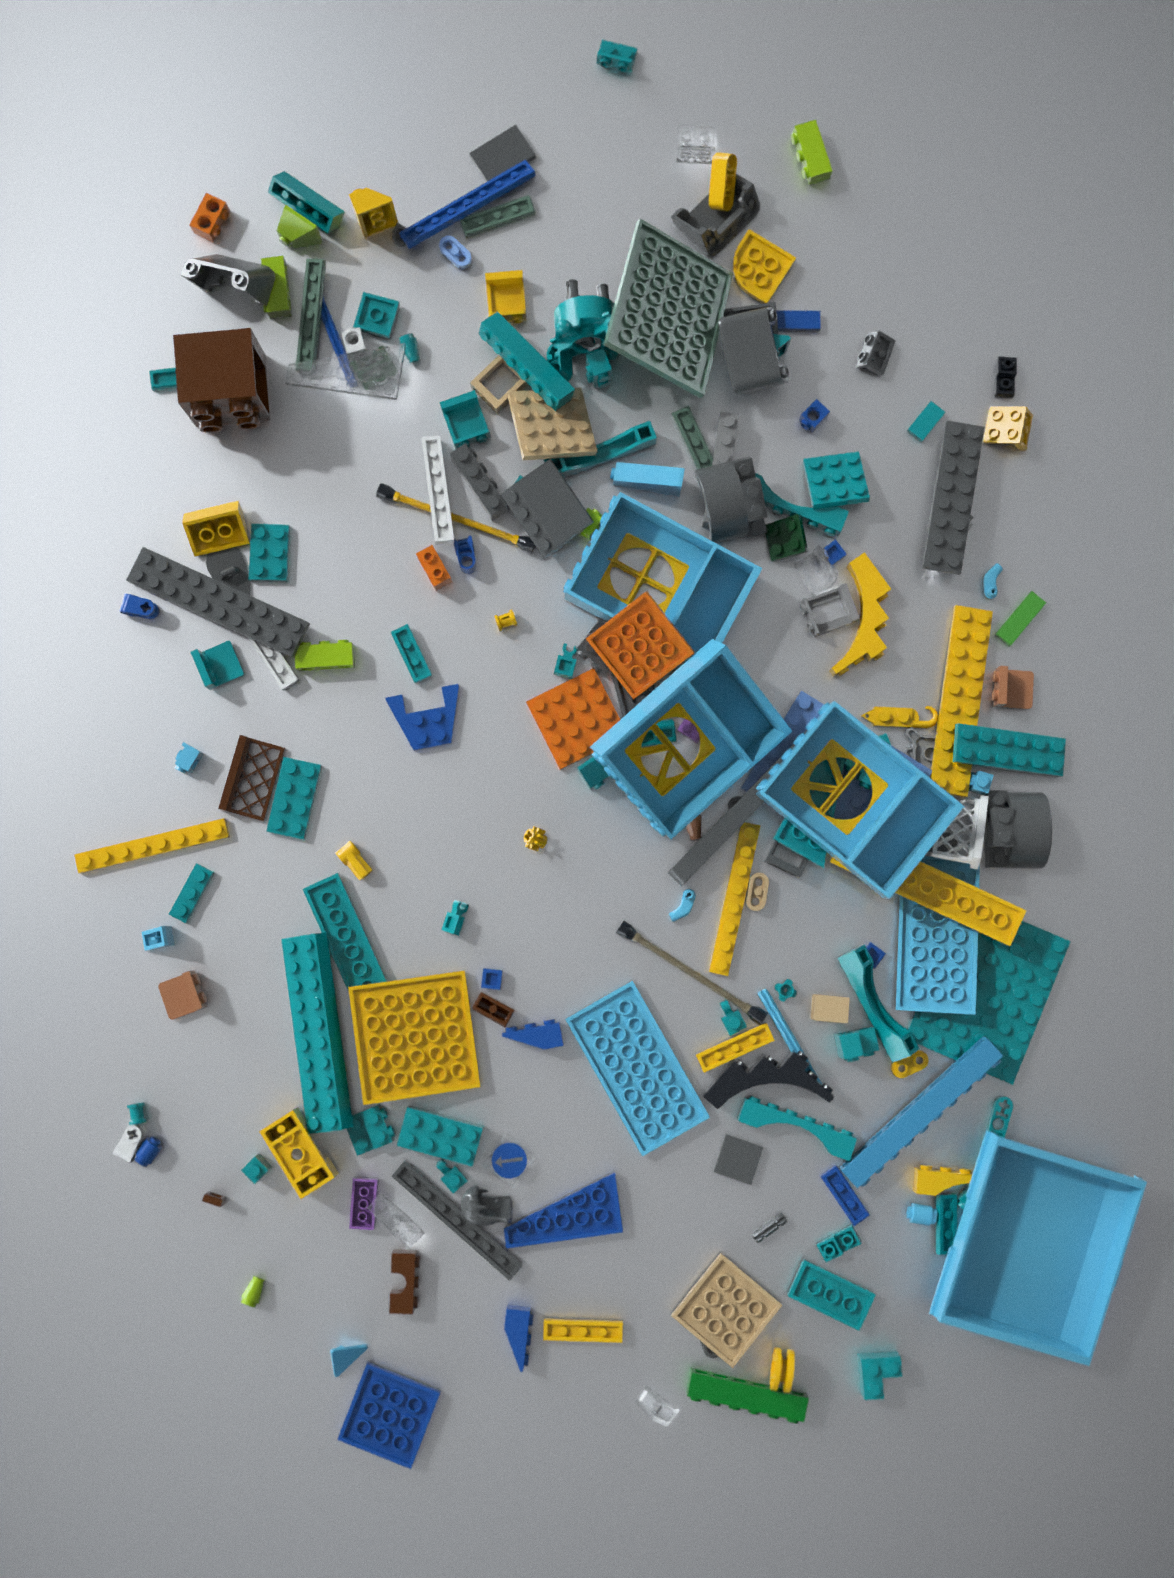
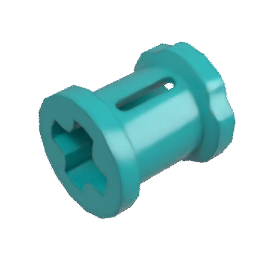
M145 1102L127 1105L131 1119L129 1125L147 1122L143 1109Z

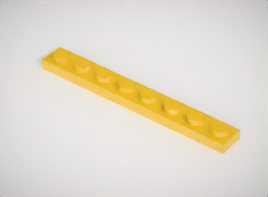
M223 818L74 854L78 873H85L229 838L230 835L226 819Z
M744 822L740 826L709 972L725 976L729 975L760 825Z

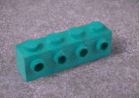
M286 171L272 176L267 193L327 233L340 227L345 213L344 210Z

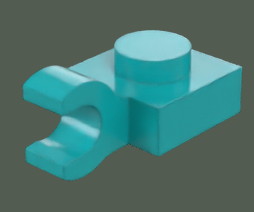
M455 900L451 913L447 912L441 930L459 936L465 917H462V914L467 912L469 904L463 902L461 904L460 901Z
M727 1000L719 1003L725 1013L721 1020L730 1036L747 1027L738 1009L732 1011Z
M443 1159L436 1163V1167L444 1174L441 1177V1181L453 1194L468 1181L456 1165L450 1168Z

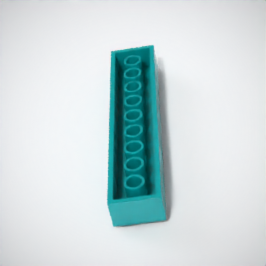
M327 932L281 939L307 1131L309 1134L353 1127Z

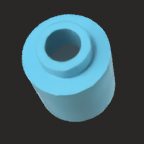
M912 1203L911 1206L907 1207L906 1217L909 1218L910 1223L930 1226V1224L934 1225L936 1223L937 1210L929 1205Z

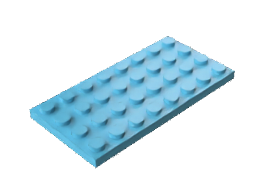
M924 856L921 859V862L979 888L980 864L978 869H972L968 863L932 856ZM902 896L899 898L896 1010L976 1015L978 932Z
M633 981L565 1019L642 1157L710 1118Z

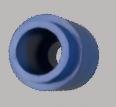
M153 1136L151 1138L146 1137L136 1151L134 1160L144 1167L152 1164L162 1150L161 1141Z

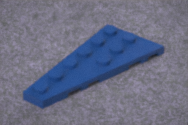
M615 1172L504 1227L506 1249L622 1233L623 1228Z

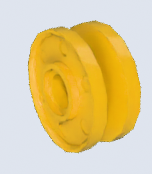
M774 1348L770 1369V1390L777 1391L779 1383L782 1382L783 1392L790 1393L794 1377V1350L788 1349L785 1358H782L781 1348Z

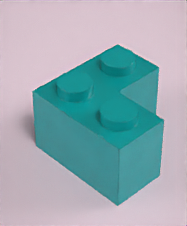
M870 1026L834 1034L838 1057L844 1059V1061H858L860 1056L875 1055L874 1051H879L875 1027Z
M897 1351L858 1353L860 1392L863 1399H884L883 1378L903 1377L901 1356Z

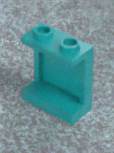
M475 390L439 402L455 449L465 443L468 447L476 442L483 443L491 437Z

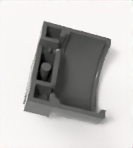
M748 456L694 471L707 511L710 530L709 540L718 543L746 535L751 537L767 533L764 518L768 516L761 481L755 475L751 457Z
M989 790V793L985 795L989 796L985 868H1044L1048 862L1052 844V815L1047 796L1042 792ZM1006 802H1008L1009 808H1004ZM1004 848H1010L1009 855L1005 854Z

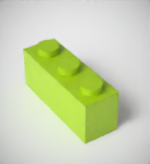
M816 120L795 125L793 134H791V141L797 147L796 155L798 162L802 163L804 179H807L809 185L829 180L833 170Z
M284 256L261 258V264L270 267L275 272V281L268 304L263 306L264 313H267L270 319L292 317L287 263Z
M338 640V643L319 641V644L311 645V642H301L295 654V668L298 671L355 668L354 644L349 642V640Z

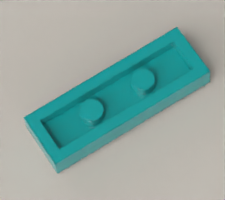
M408 624L391 631L392 637L414 683L417 684L431 677L432 674Z
M196 863L168 915L188 923L215 872Z
M954 1193L936 1195V1254L938 1255L948 1254L949 1247H952L957 1233V1194Z

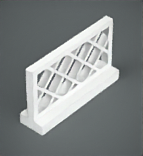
M981 795L980 799L953 796L962 805L966 803L974 804V808L968 811L964 807L961 810L964 814L956 816L946 829L951 835L946 838L941 835L939 837L940 841L938 842L937 840L934 843L932 857L968 863L970 868L978 869L982 856L989 796ZM968 817L972 824L965 826L961 820ZM957 823L962 829L955 832L950 826ZM964 832L970 837L965 842L959 837ZM953 838L960 844L954 848L948 843ZM944 844L949 851L940 852L937 851V847ZM964 848L968 853V857L959 855L957 851Z

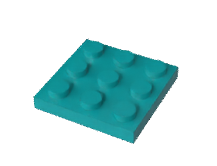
M859 451L803 459V467L813 509L869 502L870 495Z

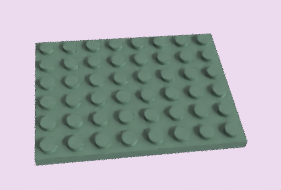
M640 218L635 225L604 346L699 398L703 397L720 332L719 319L723 318L733 273Z

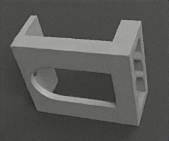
M847 583L808 599L803 598L800 605L802 614L806 615L808 619V630L810 633H813L814 637L850 625L860 619ZM840 598L846 616L824 624H816L811 610L819 605Z

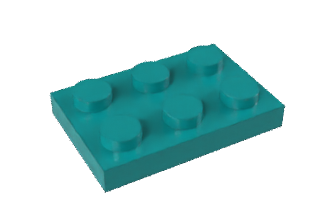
M251 524L250 581L288 582L289 525Z

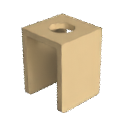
M813 994L811 1019L848 1023L850 998Z

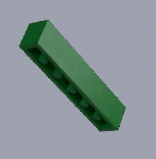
M696 1368L690 1369L686 1389L687 1396L696 1402L706 1400L714 1406L724 1404L728 1405L732 1410L739 1411L742 1408L754 1415L764 1413L773 1419H779V1417L787 1418L788 1422L798 1424L799 1421H805L809 1401L807 1393L791 1390L790 1393H785L781 1387H778L777 1391H772L768 1384Z

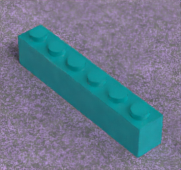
M499 312L481 322L478 333L481 339L487 342L494 352L499 354L506 361L507 365L512 367L519 374L520 378L525 380L532 390L544 399L548 406L557 411L572 400L575 388Z

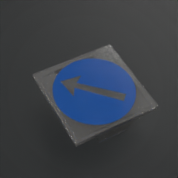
M505 1133L482 1165L510 1187L514 1188L537 1156Z

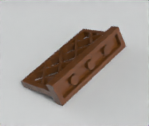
M239 735L218 809L264 821L285 748ZM250 742L258 744L262 752L252 757L248 751ZM271 749L279 750L278 758L270 762L265 752ZM264 754L268 764L258 768L253 759ZM252 760L257 770L246 775L243 766ZM270 765L274 772L273 777L265 780L260 770ZM258 772L263 782L253 787L248 777ZM247 779L251 789L241 794L237 787L238 783ZM271 780V784L269 787L267 782ZM265 784L268 794L260 799L255 789ZM237 790L239 795L235 797V793ZM253 790L258 800L247 805L243 795ZM241 797L246 807L241 810L232 809L233 801ZM260 802L263 808L262 815H253L249 807ZM245 809H248L249 813L242 812V811H244Z

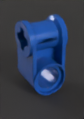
M469 535L468 538L460 540L455 538L454 548L461 571L471 574L477 568L472 536ZM466 560L473 562L469 567L463 566V563Z
M125 593L119 612L128 616L153 620L158 617L160 610L149 599Z

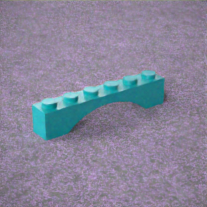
M647 421L607 441L596 444L597 453L594 456L552 458L551 460L562 476L566 478L656 445L657 437L651 421Z
M755 473L756 477L761 481L765 506L772 509L773 513L778 515L784 514L789 517L800 514L802 521L809 528L821 529L826 535L832 537L839 536L849 511L838 506L813 509L791 504L775 494L766 484L762 475Z
M865 944L838 957L842 969L865 1009L868 1019L873 1027H875L877 1036L880 1038L892 1063L909 1057L920 1048L911 1031L901 1026L892 1018L878 997L873 981L874 961Z
M751 1095L749 1099L744 1097L737 1116L739 1122L756 1128L774 1123L800 1126L814 1134L831 1155L850 1161L857 1142L853 1132L842 1129L841 1132L834 1129V1125L826 1122L823 1125L815 1123V1118L806 1115L805 1118L798 1117V1112L790 1109L784 1112L779 1110L778 1105L768 1102V1105L760 1103L761 1099Z

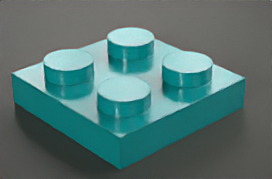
M363 292L353 327L360 328L362 332L390 339L400 302Z

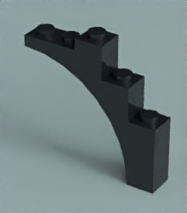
M793 1050L779 1067L777 1066L778 1062L772 1056L766 1057L763 1054L749 1072L746 1070L748 1068L747 1065L741 1060L736 1061L733 1059L703 1093V1097L716 1109H719L727 1100L741 1091L757 1085L770 1083L790 1084L805 1088L816 1093L829 1103L834 1098V1094L832 1093L833 1089L824 1082L822 1085L816 1080L818 1076L812 1070H805L809 1066L808 1057L800 1050L798 1053Z

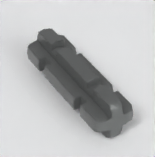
M782 1213L778 1214L775 1217L776 1219H771L760 1228L761 1230H756L752 1233L756 1243H760L764 1240L765 1236L768 1237L778 1230L780 1225L783 1226L787 1223V1219Z

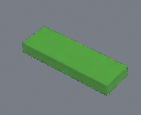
M1031 591L996 632L995 636L1010 647L1046 602Z

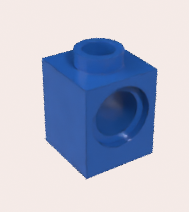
M816 399L801 414L799 418L800 425L805 430L813 433L827 419L830 411ZM814 414L818 419L811 420L808 415Z

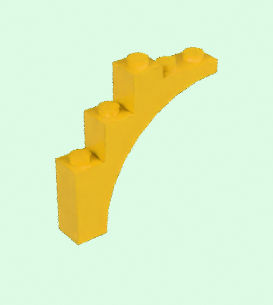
M865 552L847 565V569L854 579L859 594L860 622L856 637L849 651L829 670L833 677L837 674L839 676L849 671L848 666L854 663L856 666L865 659L863 656L866 657L868 662L872 659L877 661L885 655L883 651L887 648L876 631L878 632L887 626L885 622L889 617L879 603L889 597L887 593L891 588Z

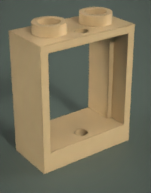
M500 355L470 382L471 389L475 390L476 394L497 415L509 404V392L523 391L529 385L520 378L519 374L512 367L507 365ZM504 363L520 380L498 400L482 382L497 367Z

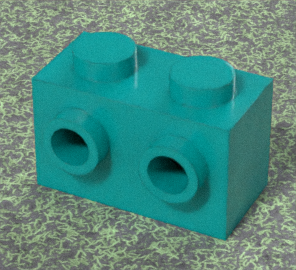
M604 349L586 355L585 369L587 373L585 375L588 383H592L594 388L608 386L612 382V368Z

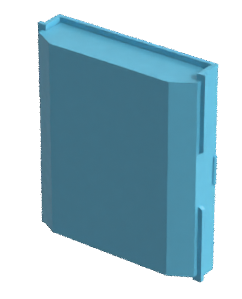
M986 1130L966 1193L967 1201L953 1245L949 1247L929 1314L934 1315L940 1323L1090 1366L1113 1289L1117 1284L1123 1265V1257L1147 1182L1139 1176L1134 1175L1131 1177L1002 1138L994 1132Z

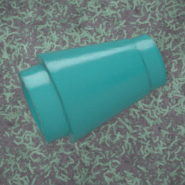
M413 333L401 336L399 338V345L409 363L419 361L417 338L414 337Z

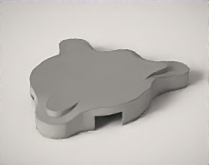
M912 727L908 728L905 731V736L912 743V746L906 747L903 753L931 770L936 735H923Z

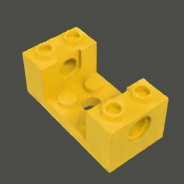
M299 1107L259 1132L299 1198L302 1199L335 1178L339 1172L329 1157L325 1159L305 1128V1117ZM294 1149L302 1151L303 1156L301 1159L293 1158L292 1152Z

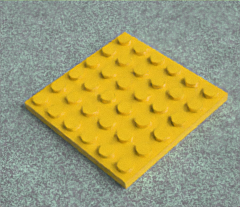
M465 971L348 987L363 1105L480 1087Z

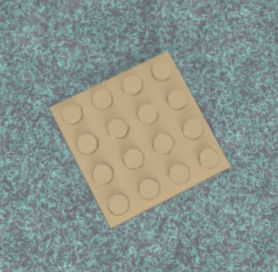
M581 387L575 388L572 400L557 411L548 406L544 399L533 390L508 393V400L523 461L596 455L597 448Z
M720 1253L671 1316L733 1368L782 1307V1304Z

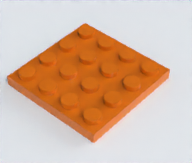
M645 591L586 638L633 699L695 653L648 591Z
M594 669L588 670L526 701L560 770L593 754L594 752L590 746L620 721Z

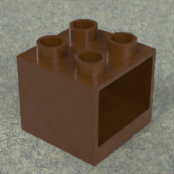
M251 328L173 335L178 404L196 427L200 426V431L216 433L223 430V424L237 423L240 429H256L261 426L260 421L271 420L266 355Z

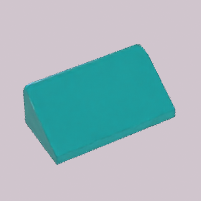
M668 719L658 722V727L671 742H677L674 720ZM649 730L643 739L641 747L662 743Z

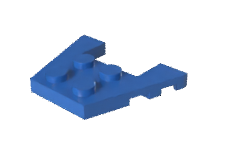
M459 684L442 687L444 707L406 714L403 695L385 698L414 751L452 744Z

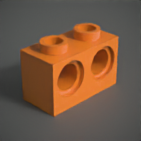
M206 193L189 224L193 233L214 242L215 238L221 233L223 222L229 218L230 209L227 203ZM219 208L217 212H212L213 209ZM211 224L209 228H204L205 225Z
M433 545L416 553L420 564L436 591L452 583L451 577Z

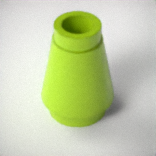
M253 1276V1279L241 1295V1303L253 1308L259 1304L264 1279Z

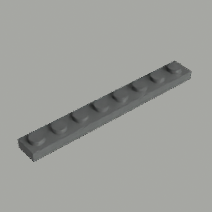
M404 1161L392 1175L399 1184L509 1281L523 1266L519 1260L480 1226L467 1222L462 1215L461 1209L407 1161Z

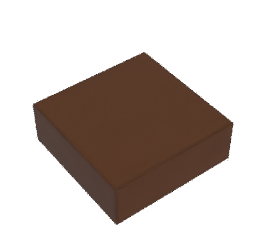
M209 1191L204 1194L202 1201L222 1207L227 1198Z

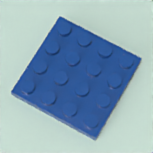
M367 1362L337 1440L411 1469L441 1391Z

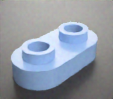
M444 236L439 242L441 253L457 268L465 269L469 267L472 262L470 252L453 236ZM447 246H452L450 250L446 249ZM461 258L466 259L464 262L459 261Z

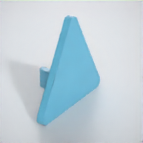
M341 1345L332 1349L330 1354L334 1376L338 1377L368 1349L367 1345L343 1347Z

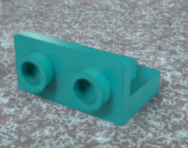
M602 39L600 49L596 55V64L606 68H616L622 72H632L638 48Z

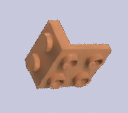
M1008 666L996 668L993 672V707L1032 708L1034 673L1031 671L1008 670Z
M195 971L182 973L181 976L164 981L158 985L169 1019L173 1020L207 1007V998L199 985L201 981Z

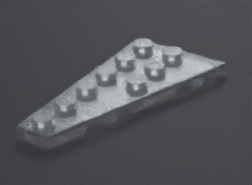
M402 343L398 344L399 346L393 347L386 346L371 351L364 350L347 353L333 358L325 357L317 361L309 360L288 364L285 383L291 386L397 400L406 344Z

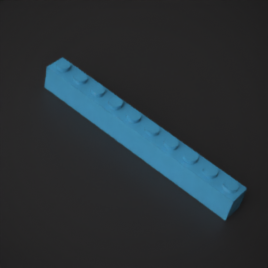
M983 1036L851 1156L850 1161L846 1160L839 1167L857 1189L860 1186L864 1187L869 1183L870 1177L874 1173L878 1174L884 1169V1164L888 1160L892 1161L899 1155V1150L904 1146L908 1147L914 1141L913 1138L918 1133H924L931 1121L938 1120L943 1115L942 1111L947 1107L951 1108L958 1101L957 1098L961 1094L965 1095L968 1093L975 1081H981L987 1075L986 1071L991 1067L995 1068L998 1066L1003 1055Z

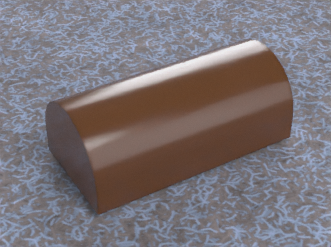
M480 992L471 1008L473 1011L506 1028L515 1011L483 992Z

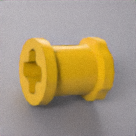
M512 609L503 615H494L499 631L512 625L517 626Z

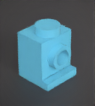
M183 742L182 746L184 749L180 750L175 758L177 760L175 762V769L184 774L186 771L193 773L204 753Z
M971 771L969 791L980 795L988 794L994 775L982 771Z

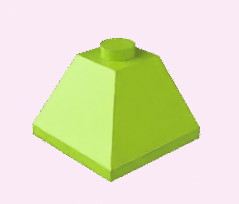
M287 205L284 207L276 230L279 241L287 247L290 245L296 249L319 245L323 242L317 225Z

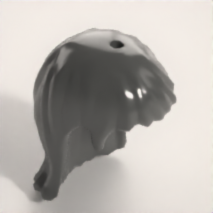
M477 1185L472 1186L463 1194L461 1198V1211L465 1220L475 1226H488L498 1222H503L506 1225L511 1224L513 1207L510 1196L487 1197L482 1193L488 1192V1190L481 1189Z

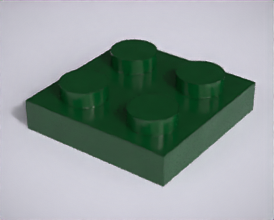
M800 514L765 524L772 562L808 552L802 516Z

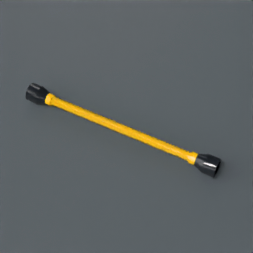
M380 483L376 492L377 498L400 501L416 508H421V510L430 511L431 513L429 504H424V502L422 503V501L420 502L408 496L406 497L395 491L392 487ZM451 513L452 521H457V523L466 524V526L471 528L473 527L477 530H482V532L491 533L493 536L509 540L529 553H532L535 548V544L529 536L510 535V533L508 534L494 527L485 526L483 523L481 524L469 518Z

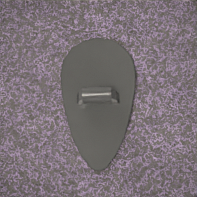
M233 547L208 553L206 566L211 577L250 595L247 566L239 549Z

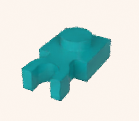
M564 643L562 648L563 656L558 655L553 675L572 679L577 661L573 657L577 650L575 649L576 646H574L573 651L568 652L566 650L567 644Z

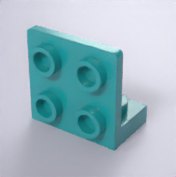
M230 641L221 643L203 652L198 649L190 652L204 686L209 690L244 676V671Z

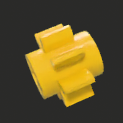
M533 826V829H528L524 834V841L527 843L525 847L534 851L544 848L548 840L547 836L544 835L546 831Z

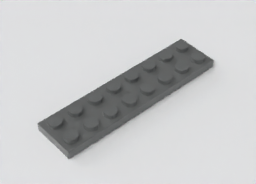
M946 421L922 569L957 575L961 574L985 427Z

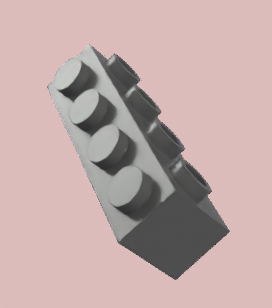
M465 443L451 452L452 462L490 519L494 521L508 512L507 503L496 490L498 488L493 478H488L486 475L488 471L482 462L479 464L476 460L478 456L472 447L468 448Z

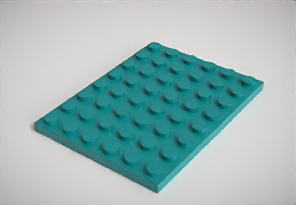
M1024 921L1021 922L1011 946H1007L978 932L976 1015L914 1011L907 1029L911 1031L917 1044L953 1060L959 1059L983 1036L986 1037L1003 1055L1000 1059V1064L995 1068L991 1067L986 1073L1013 1085L1071 941Z

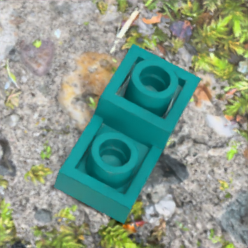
M845 758V770L849 772L855 765V762ZM862 768L856 780L860 782L859 785L869 790L872 787L871 781Z
M852 1224L830 1235L816 1245L825 1262H828L843 1255L845 1251L860 1245L862 1241Z

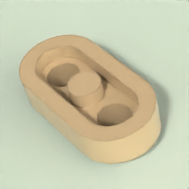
M755 873L749 879L746 905L752 911H759L766 904L769 879L763 873ZM756 879L762 881L761 886L755 884ZM753 898L759 900L758 905L752 903Z

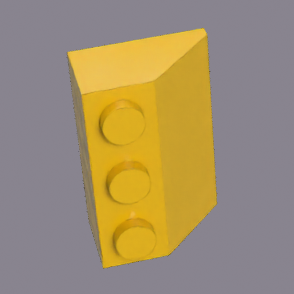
M367 187L356 189L349 194L364 238L393 228L398 223L391 197Z
M239 500L183 514L182 524L194 557L250 543Z

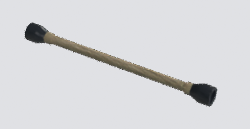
M623 921L618 928L616 934L625 939L639 942V944L656 953V955H660L662 959L664 958V960L675 967L677 966L681 971L683 970L687 975L700 983L702 982V984L712 989L723 998L725 997V999L727 998L729 1002L731 1001V1003L741 1008L753 1022L761 1025L768 1012L760 1007L742 1002V1000L725 991V989L723 990V988L719 987V985L717 986V984L706 977L704 978V976L700 975V973L698 974V972L683 962H679L669 953L658 946L656 947V945L654 946L652 942L650 943V941L644 939L631 924Z

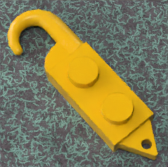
M874 706L871 711L861 715L862 718L872 723L875 727L931 728L938 721V713L931 706L925 707L933 714L932 719L929 721H920L918 712L913 708Z

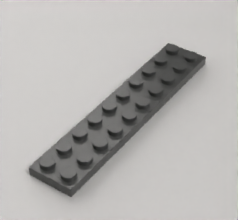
M142 547L126 579L129 583L294 658L310 625L309 622L145 547Z

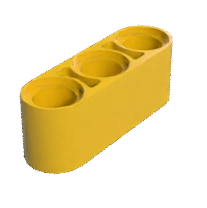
M717 152L713 156L708 200L711 209L730 211L733 206L737 171V157L735 154Z

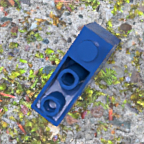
M555 1019L543 1021L544 1025L536 1026V1023L525 1024V1028L517 1030V1026L505 1028L506 1032L502 1033V1037L541 1049L564 1046L560 1022H555Z
M507 1304L504 1330L519 1370L523 1372L524 1366H528L529 1361L526 1346H530L532 1334L528 1333V1327L533 1326L534 1314L530 1313L531 1307Z

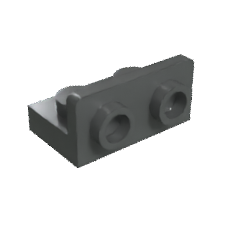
M879 330L868 333L864 339V346L858 356L856 367L859 369L867 368L879 376L884 375L896 340Z

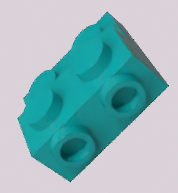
M380 1104L352 1115L353 1127L347 1128L357 1156L394 1141L393 1137L396 1136L392 1125H388L386 1120L388 1118L387 1111Z

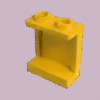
M522 270L485 273L489 317L499 312L508 322L521 323L527 320Z

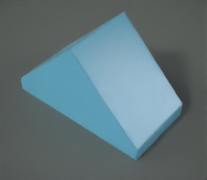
M161 926L142 932L145 951L175 945L172 926Z

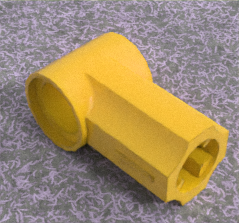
M349 841L336 852V855L361 881L373 870L360 855L361 852Z

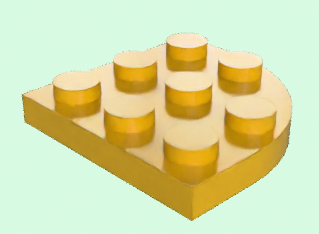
M748 229L735 251L733 259L734 276L739 287L747 295L762 304L769 303L796 261V257Z

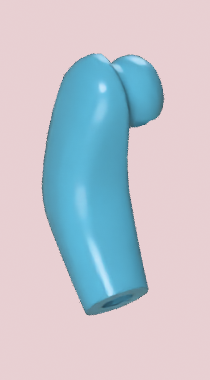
M998 563L983 578L984 594L989 599L995 598L998 593L996 579L1003 571L1002 566Z
M686 889L683 892L680 906L669 913L672 922L687 916L691 912L696 897L692 889Z

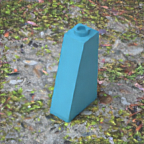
M617 462L616 468L611 470L610 479H613V486L680 497L685 468Z

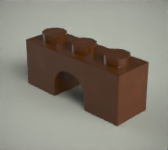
M394 1249L392 1252L391 1273H398L404 1276L406 1286L403 1289L391 1290L389 1314H413L415 1308H418L419 1296H415L416 1288H419L420 1276H416V1270L420 1268V1256H417V1250Z

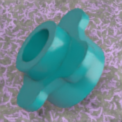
M786 979L784 983H777L774 988L778 991L780 1001L784 1002L787 998L797 995V991L792 986V980Z

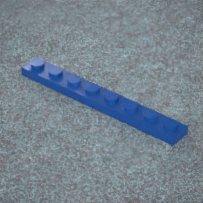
M526 160L522 161L399 232L400 238L411 249L536 176L535 170Z

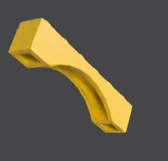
M921 1164L920 1168L914 1167L913 1191L916 1194L936 1196L950 1187L970 1183L973 1173L971 1169L966 1168L952 1171L951 1167L940 1166V1169H932L931 1165Z

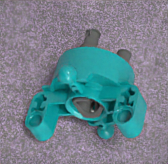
M570 279L566 281V300L560 303L554 310L555 337L550 339L552 344L547 349V361L567 381L573 375L572 358L581 353L588 354L604 349L609 361H615L618 358L619 353L604 346L615 304L609 299V287L607 284L597 285L598 296H580L578 294V281Z

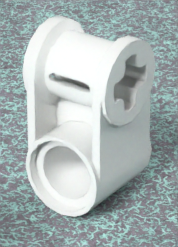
M135 1124L126 1128L113 1154L132 1163L136 1156V1151L147 1134L146 1127L143 1124Z

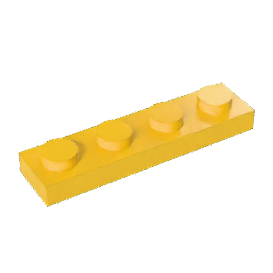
M765 1022L695 1055L705 1073L775 1040Z
M544 1318L543 1340L622 1343L623 1321Z

